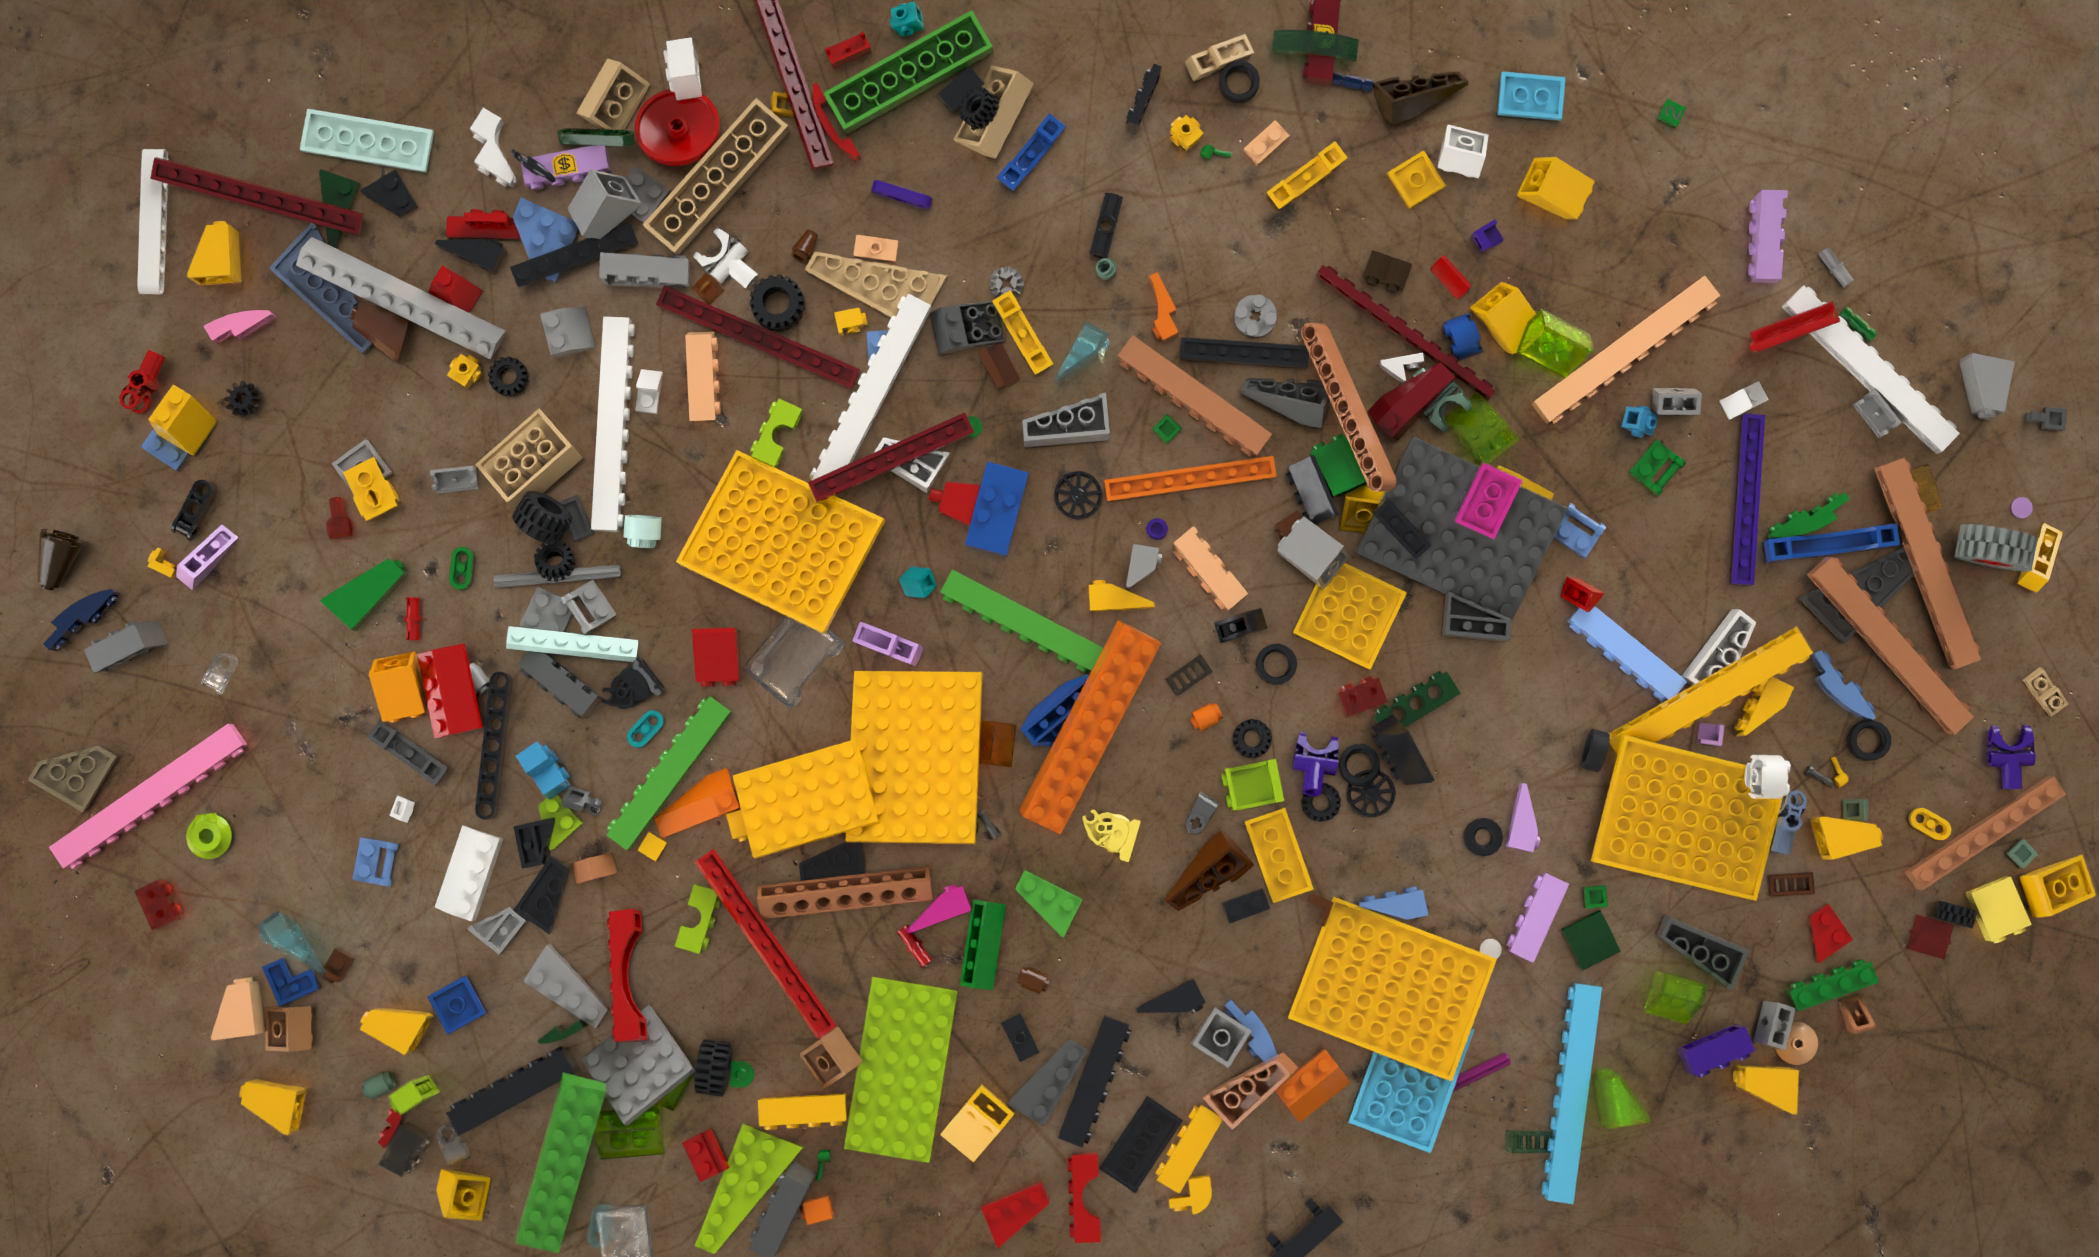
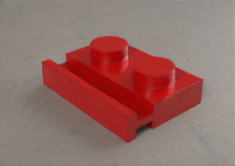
M708 1129L682 1142L700 1182L730 1168L712 1129Z

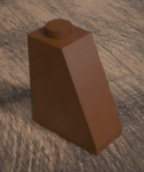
M359 301L358 307H353L350 319L354 320L352 328L392 360L397 361L409 320L383 307Z

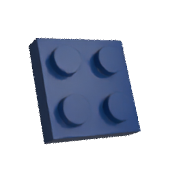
M467 975L427 996L447 1035L487 1014Z

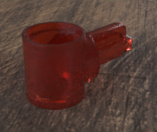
M330 498L331 518L326 522L329 539L351 537L353 535L350 518L344 516L342 498Z

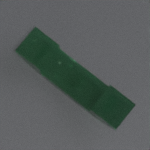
M1274 30L1272 52L1286 54L1297 52L1332 56L1339 60L1356 61L1359 40L1343 35L1317 31Z

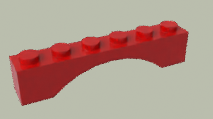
M635 909L610 911L607 927L610 930L608 948L611 952V961L609 962V970L612 973V982L610 984V992L613 995L611 1013L614 1017L612 1035L615 1038V1042L619 1043L648 1041L647 1019L639 1011L633 1000L628 979L631 954L642 934L641 911Z

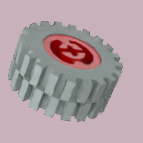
M1963 524L1960 525L1954 558L1996 569L2022 572L2032 571L2038 538L2016 530H2007L2006 528Z

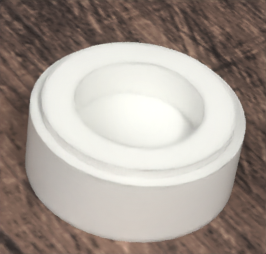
M1486 939L1480 944L1479 952L1497 959L1501 955L1502 948L1498 941Z

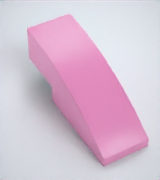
M269 310L242 311L216 319L203 327L211 340L218 344L233 334L241 340L277 317Z

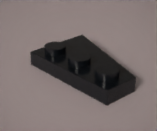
M844 842L799 863L800 880L865 874L862 842Z
M550 856L514 908V911L550 934L569 868Z

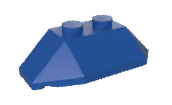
M1087 674L1063 683L1030 711L1020 730L1033 746L1053 745L1089 677Z

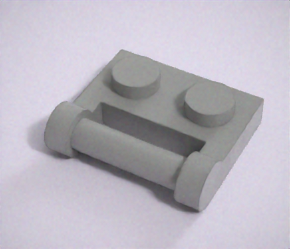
M593 579L560 599L564 605L568 606L582 627L580 630L584 635L617 615ZM574 599H579L593 622L589 623Z

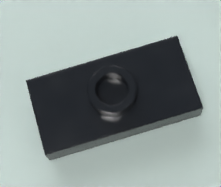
M1021 1013L1001 1022L1020 1062L1039 1053Z

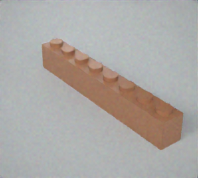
M1132 335L1119 353L1117 359L1120 361V366L1128 371L1131 368L1137 373L1136 377L1145 383L1149 381L1155 385L1154 390L1161 395L1166 393L1172 397L1171 401L1180 408L1184 406L1189 409L1188 413L1197 420L1201 418L1206 421V426L1214 432L1220 431L1224 434L1223 438L1232 445L1237 443L1242 447L1240 450L1247 456L1251 457L1254 455L1257 457L1270 439L1272 433Z
M2054 776L2045 777L1904 872L1916 890H1924L2065 796L2066 793Z

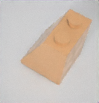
M250 977L234 980V984L227 985L211 1035L212 1041L265 1032L260 981H253V978Z

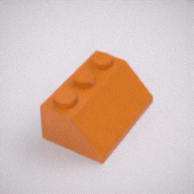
M1322 1048L1297 1068L1275 1092L1296 1119L1302 1122L1347 1086L1350 1081L1329 1053Z

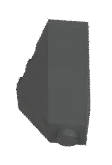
M1247 378L1241 389V394L1300 424L1310 427H1323L1331 404L1322 381L1307 380V383H1295L1294 379H1287V382L1283 383L1276 382L1274 379Z

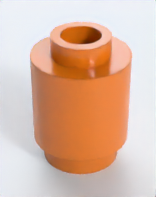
M1209 703L1191 712L1192 717H1190V721L1194 729L1199 728L1200 731H1203L1219 723L1223 715L1216 703L1212 705Z

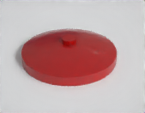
M670 89L652 96L640 108L635 119V136L641 150L650 159L664 165L681 166L701 159L717 142L720 134V119L716 107L705 95L702 94V97L677 100L675 92L671 93Z

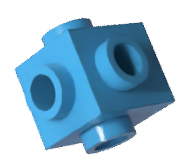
M1626 406L1621 427L1631 431V435L1635 437L1653 436L1658 415L1651 412V408L1646 406Z

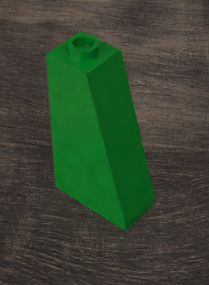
M388 558L326 595L320 602L347 627L357 631L408 576L404 571L406 567L399 560L393 561Z

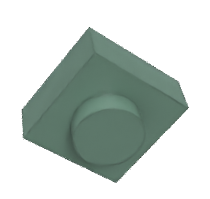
M2021 838L2006 852L2020 869H2024L2038 855L2024 838Z

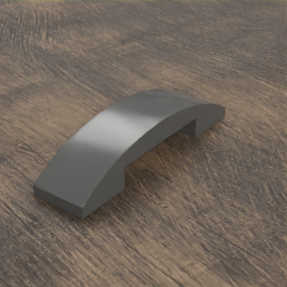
M381 720L377 722L367 736L371 741L393 754L435 786L438 785L449 769L426 750Z

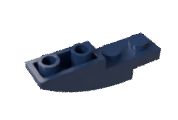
M113 589L99 591L69 606L51 622L57 629L43 645L48 650H61L68 642L66 639L81 629L82 622L88 625L96 624L103 617L102 613L105 609L112 607L118 599L116 597L120 593Z

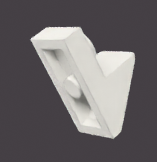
M1423 353L1380 360L1378 364L1380 369L1403 384L1406 382L1404 367H1407V370L1420 368L1419 365L1424 362Z
M641 369L636 384L638 389L636 412L658 414L663 372Z
M1758 381L1719 402L1730 420L1769 399Z

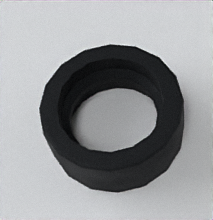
M1236 60L1223 68L1220 74L1219 87L1227 100L1233 103H1243L1255 96L1259 88L1260 77L1257 69L1251 63ZM1244 70L1251 76L1252 85L1247 92L1236 94L1228 88L1227 78L1232 71Z
M1270 644L1263 648L1257 656L1256 671L1266 683L1273 685L1283 684L1289 681L1296 672V656L1285 645ZM1272 652H1281L1289 660L1288 671L1280 677L1270 676L1264 669V660Z
M1865 720L1855 724L1850 729L1847 736V745L1850 752L1858 759L1864 761L1878 760L1889 751L1891 734L1888 728L1881 722ZM1873 728L1880 733L1882 743L1876 752L1866 753L1858 747L1857 736L1861 730Z
M1596 729L1590 731L1583 749L1582 768L1595 772L1601 770L1609 747V733Z
M1354 744L1347 747L1341 754L1339 760L1340 773L1343 779L1351 785L1357 787L1369 785L1378 777L1380 758L1377 752L1370 746ZM1363 753L1370 757L1373 767L1367 776L1355 777L1349 773L1347 762L1352 755Z

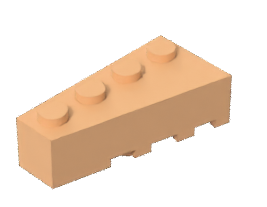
M691 331L685 335L689 421L716 420L717 415L721 414L720 402H717V393H720L719 380L716 381V372L719 371L718 359H716V351L718 350L717 338H715V331Z
M1193 526L1173 543L1172 547L1175 550L1172 552L1179 561L1184 560L1187 563L1188 567L1186 569L1194 578L1198 576L1202 581L1200 586L1207 594L1211 592L1216 598L1214 600L1215 604L1221 610L1225 608L1228 612L1246 597L1248 593L1230 571H1226V566L1216 554L1213 555L1211 553L1212 550L1209 544L1202 538L1199 539L1196 535L1198 531Z

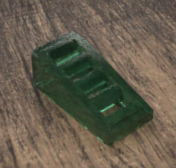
M1506 1130L1505 1151L1509 1153H1551V1151L1547 1150L1549 1138H1552V1131ZM1523 1136H1526V1148L1523 1147ZM1532 1136H1535V1148H1532ZM1540 1136H1544V1148H1540Z

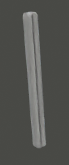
M620 565L574 568L573 571L570 570L571 575L569 577L565 574V579L562 580L559 577L557 582H554L553 578L551 581H547L546 577L543 579L538 572L495 575L493 581L494 586L500 588L621 577L622 571Z

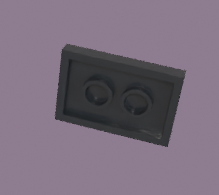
M1155 63L1152 69L1147 68L1142 84L1144 87H1139L1135 96L1134 104L1136 106L1135 108H1130L1126 117L1128 131L1136 134L1161 76L1162 66Z

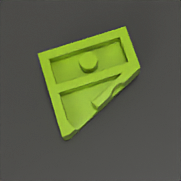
M558 794L550 800L546 798L538 805L541 820L555 818L549 845L551 851L583 824L571 809L561 806L563 799Z

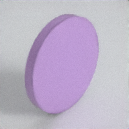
M2016 498L2011 504V512L2017 518L2023 519L2032 513V503L2027 498Z

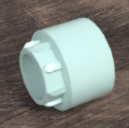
M625 515L623 537L627 538V544L631 547L654 548L656 540L661 538L662 518L645 515Z

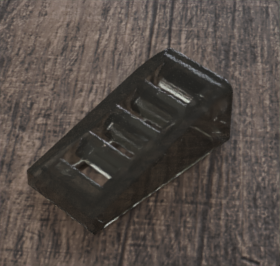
M1200 654L1165 680L1175 695L1179 696L1213 671ZM1195 663H1199L1201 668L1204 670L1203 674L1199 672L1197 667L1194 665ZM1189 667H1191V669L1196 674V679H1194L1187 670ZM1182 672H1184L1190 683L1186 684L1180 675ZM1177 677L1183 688L1179 689L1173 678Z

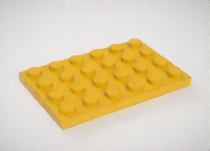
M857 739L733 775L754 859L879 823Z

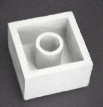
M692 38L666 41L667 50H664L665 63H667V68L665 70L671 93L675 92L677 100L702 97L699 64Z

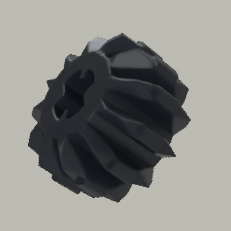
M241 381L240 386L233 383L234 390L227 389L226 392L230 396L224 398L225 401L230 402L226 408L232 410V414L235 416L239 413L242 418H245L247 413L253 416V408L260 409V406L256 404V402L262 401V398L257 396L260 390L254 389L255 385L252 383L247 385L245 381ZM243 395L246 396L244 398L245 403H241Z

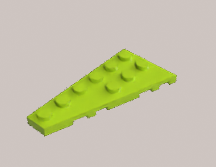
M743 1123L727 1162L730 1168L723 1172L695 1247L715 1254L802 1150L803 1146Z

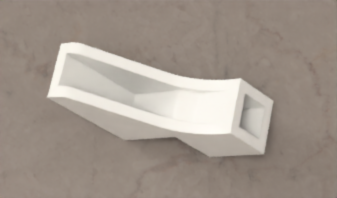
M483 108L470 128L474 134L473 138L483 144L485 143L474 161L479 166L477 170L486 176H489V174L497 177L495 181L504 187L510 185L514 188L517 179L498 144L499 134L505 123L500 117Z

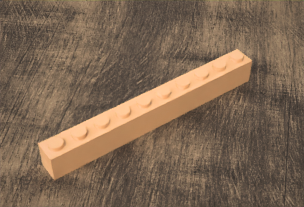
M1703 276L1540 396L1531 405L1546 424L1550 421L1555 424L1564 417L1562 413L1568 408L1570 411L1574 410L1581 404L1579 400L1584 396L1589 399L1598 392L1596 388L1602 383L1604 386L1608 385L1615 379L1613 375L1618 371L1623 374L1631 368L1630 362L1636 358L1640 361L1650 354L1647 351L1649 348L1654 346L1657 349L1665 343L1666 339L1664 337L1671 333L1674 336L1684 329L1681 325L1687 320L1689 323H1692L1700 317L1698 312L1705 308L1708 311L1717 304L1716 299L1720 297V294L1707 277Z

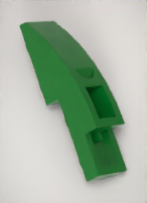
M1836 492L1826 499L1828 502L1823 507L1817 505L1809 511L1810 515L1806 510L1801 512L1795 510L1787 516L1788 521L1783 524L1778 522L1769 528L1771 533L1766 535L1767 539L1802 536L1818 530L1838 519L1833 511L1850 500L1845 492L1840 495Z

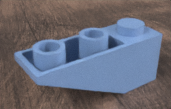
M1417 886L1405 888V893L1396 894V891L1383 893L1382 898L1375 899V896L1372 895L1363 897V902H1358L1360 907L1406 920L1428 915L1424 892L1421 889L1417 890Z

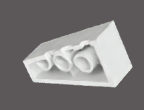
M1731 609L1681 677L1693 686L1740 659L1757 622L1740 609Z

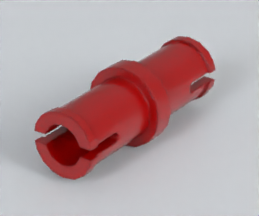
M406 597V617H404V621H406V640H420L419 621H422V617H419L420 597Z
M906 925L897 932V935L900 936L908 947V953L911 952L921 965V968H923L933 959L921 945L923 942L918 940L913 932L907 933L906 929L909 926Z

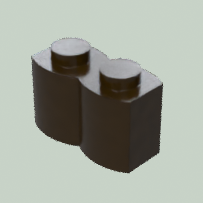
M1372 250L1363 277L1367 278L1366 282L1378 285V283L1387 285L1386 289L1390 291H1403L1412 264Z

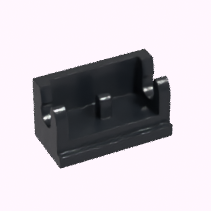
M969 66L942 89L936 97L949 111L954 112L961 103H964L963 98L968 97L967 93L969 91L972 93V89L982 87L985 83Z

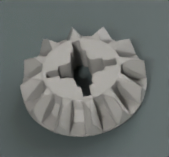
M1000 267L993 272L990 278V290L996 298L1011 290L1016 298L1022 292L1023 278L1018 270L1011 267ZM1000 278L1004 280L1011 278L1010 284L1012 288L1006 286L1000 290L1003 285Z

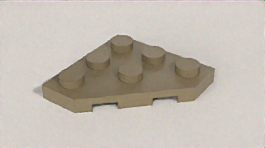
M94 746L89 749L38 761L28 781L79 811L86 812L118 756L101 746Z

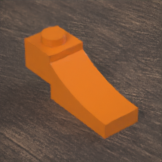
M1158 272L1149 276L1157 302V320L1153 322L1154 327L1151 329L1157 340L1161 339L1162 343L1178 336L1179 332L1170 317L1176 313V308Z

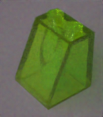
M1655 971L1644 1012L1687 1024L1701 1008L1708 984Z
M1600 1068L1596 1069L1597 1073L1591 1074L1600 1126L1606 1129H1613L1650 1122V1117L1620 1073L1613 1071V1069Z

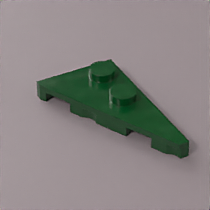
M320 169L322 201L351 210L360 183ZM326 227L328 245L337 249L343 231Z

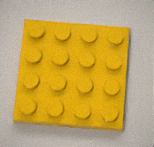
M1344 563L1324 590L1315 584L1292 633L1371 670L1407 592Z

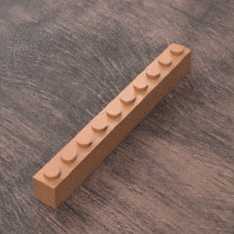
M1902 458L1874 468L1893 520L1897 524L1899 536L1950 670L1958 669L1981 660V650L1973 640V629L1965 619V608L1961 602L1959 603L1956 595L1958 594L1957 587L1954 582H1951L1949 576L1950 568L1943 561L1941 555L1943 552L1939 542H1936L1934 537L1935 529L1926 516L1927 508L1924 502H1921L1918 495L1920 492L1919 487L1912 479V469L1909 462Z
M1825 557L1807 576L1947 734H1957L1974 718L1970 713V707L1957 699L1955 690L1942 682L1943 677L1940 673L1932 670L1927 665L1929 663L1928 660L1913 649L1915 646L1908 638H1903L1899 633L1900 628L1894 622L1888 621L1885 617V611L1880 606H1875L1872 603L1870 594L1857 586L1858 581L1851 574H1847L1842 569L1844 567L1843 564L1835 557Z

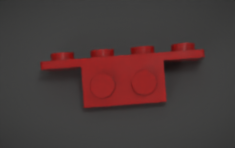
M471 209L470 212H464V216H447L446 236L448 238L521 240L513 218H510L503 210H492V213H483V210Z

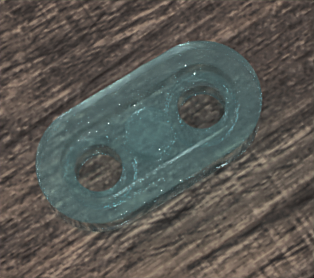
M607 1204L597 1205L591 1213L587 1241L594 1248L605 1246L610 1239L614 1211ZM600 1211H605L607 1217L601 1218L599 1215ZM597 1232L603 1235L602 1240L596 1239L595 1234Z

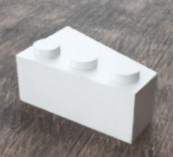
M883 437L874 453L899 441ZM935 450L890 471L925 493H928L948 461L950 453Z

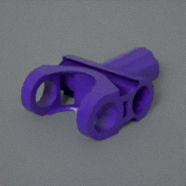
M2023 725L2018 741L2013 746H2009L2004 742L2002 735H2000L1999 727L1990 726L1987 736L1988 765L1990 767H2002V789H2023L2022 766H2034L2036 761L2032 728L2029 725ZM2026 746H2027V748H2028V747L2031 748V750H2021V749H2023V748L2026 747ZM1995 747H1996V748H1998V749H2000V750L1991 751V748H1995Z
M1300 732L1294 752L1292 770L1305 771L1302 790L1304 794L1308 796L1321 795L1324 774L1336 775L1339 750L1338 737L1331 736L1330 743L1325 749L1316 750L1308 744L1306 732Z

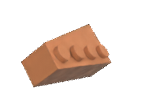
M1281 1052L1209 1090L1203 1099L1233 1130L1285 1082L1298 1067L1284 1052Z

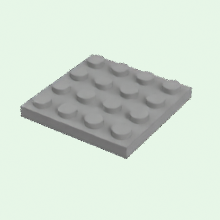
M650 1005L641 1011L647 1019L648 1041L619 1043L615 1042V1038L611 1035L581 1059L595 1081L606 1083L605 1096L626 1126L695 1072L687 1057Z

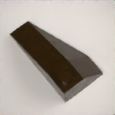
M1460 72L1432 74L1431 78H1419V75H1414L1411 80H1400L1399 77H1392L1374 82L1373 88L1382 115L1391 124H1399L1405 120L1412 119L1468 85V80Z

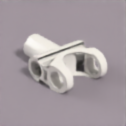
M716 228L713 233L720 239L722 244L720 253L711 258L696 252L693 255L694 259L719 283L722 284L730 275L745 289H748L759 275L742 261L749 251L729 234ZM734 241H736V243L729 250L730 242L733 244ZM716 266V267L709 273V271L711 270L710 268Z

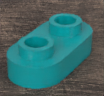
M655 710L646 712L628 731L627 740L629 744L636 748L644 747L663 727V715ZM655 717L657 719L656 725L650 724L651 718ZM641 733L642 740L637 741L635 735Z

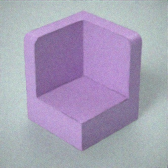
M1699 722L1695 744L1713 747L1722 746L1724 725Z

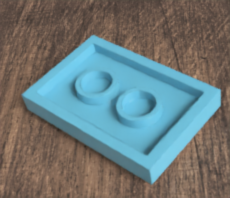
M1501 72L1497 115L1561 121L1565 77Z

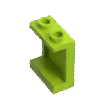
M1276 759L1224 769L1225 773L1221 774L1223 787L1227 786L1229 795H1225L1227 807H1232V811L1284 801Z

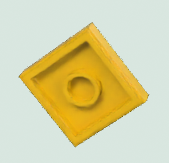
M1424 150L1387 173L1409 209L1446 187V184Z

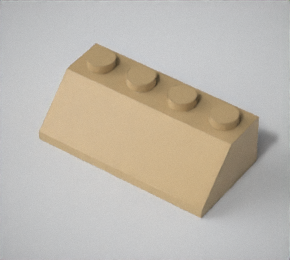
M991 65L983 81L985 84L981 88H985L999 100L997 104L999 109L995 110L997 115H993L992 118L994 120L992 122L988 121L989 125L986 127L983 125L982 129H975L963 121L954 141L981 155L997 158L1034 83L1018 71Z

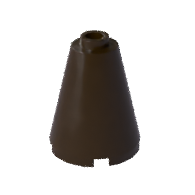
M41 529L38 583L44 589L54 590V588L60 587L82 549L84 540L77 541L78 536L54 529L53 533H47L48 529Z

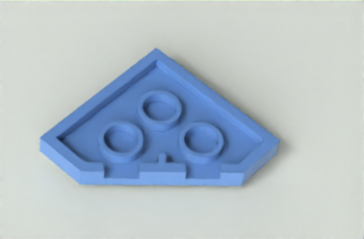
M520 198L512 217L529 259L571 245L578 230L573 220L524 198ZM559 273L548 276L546 279L556 282Z

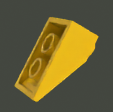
M2083 855L2036 869L2019 877L2033 918L2053 916L2096 896Z

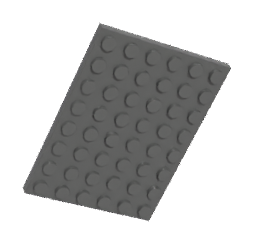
M1412 436L1394 471L1396 486L1392 491L1384 492L1378 506L1385 499L1389 498L1432 546L1415 560L1373 515L1355 552L1442 593L1447 594V592H1451L1479 606L1506 616L1512 622L1568 508L1520 486L1495 539L1458 524L1454 520L1480 467Z

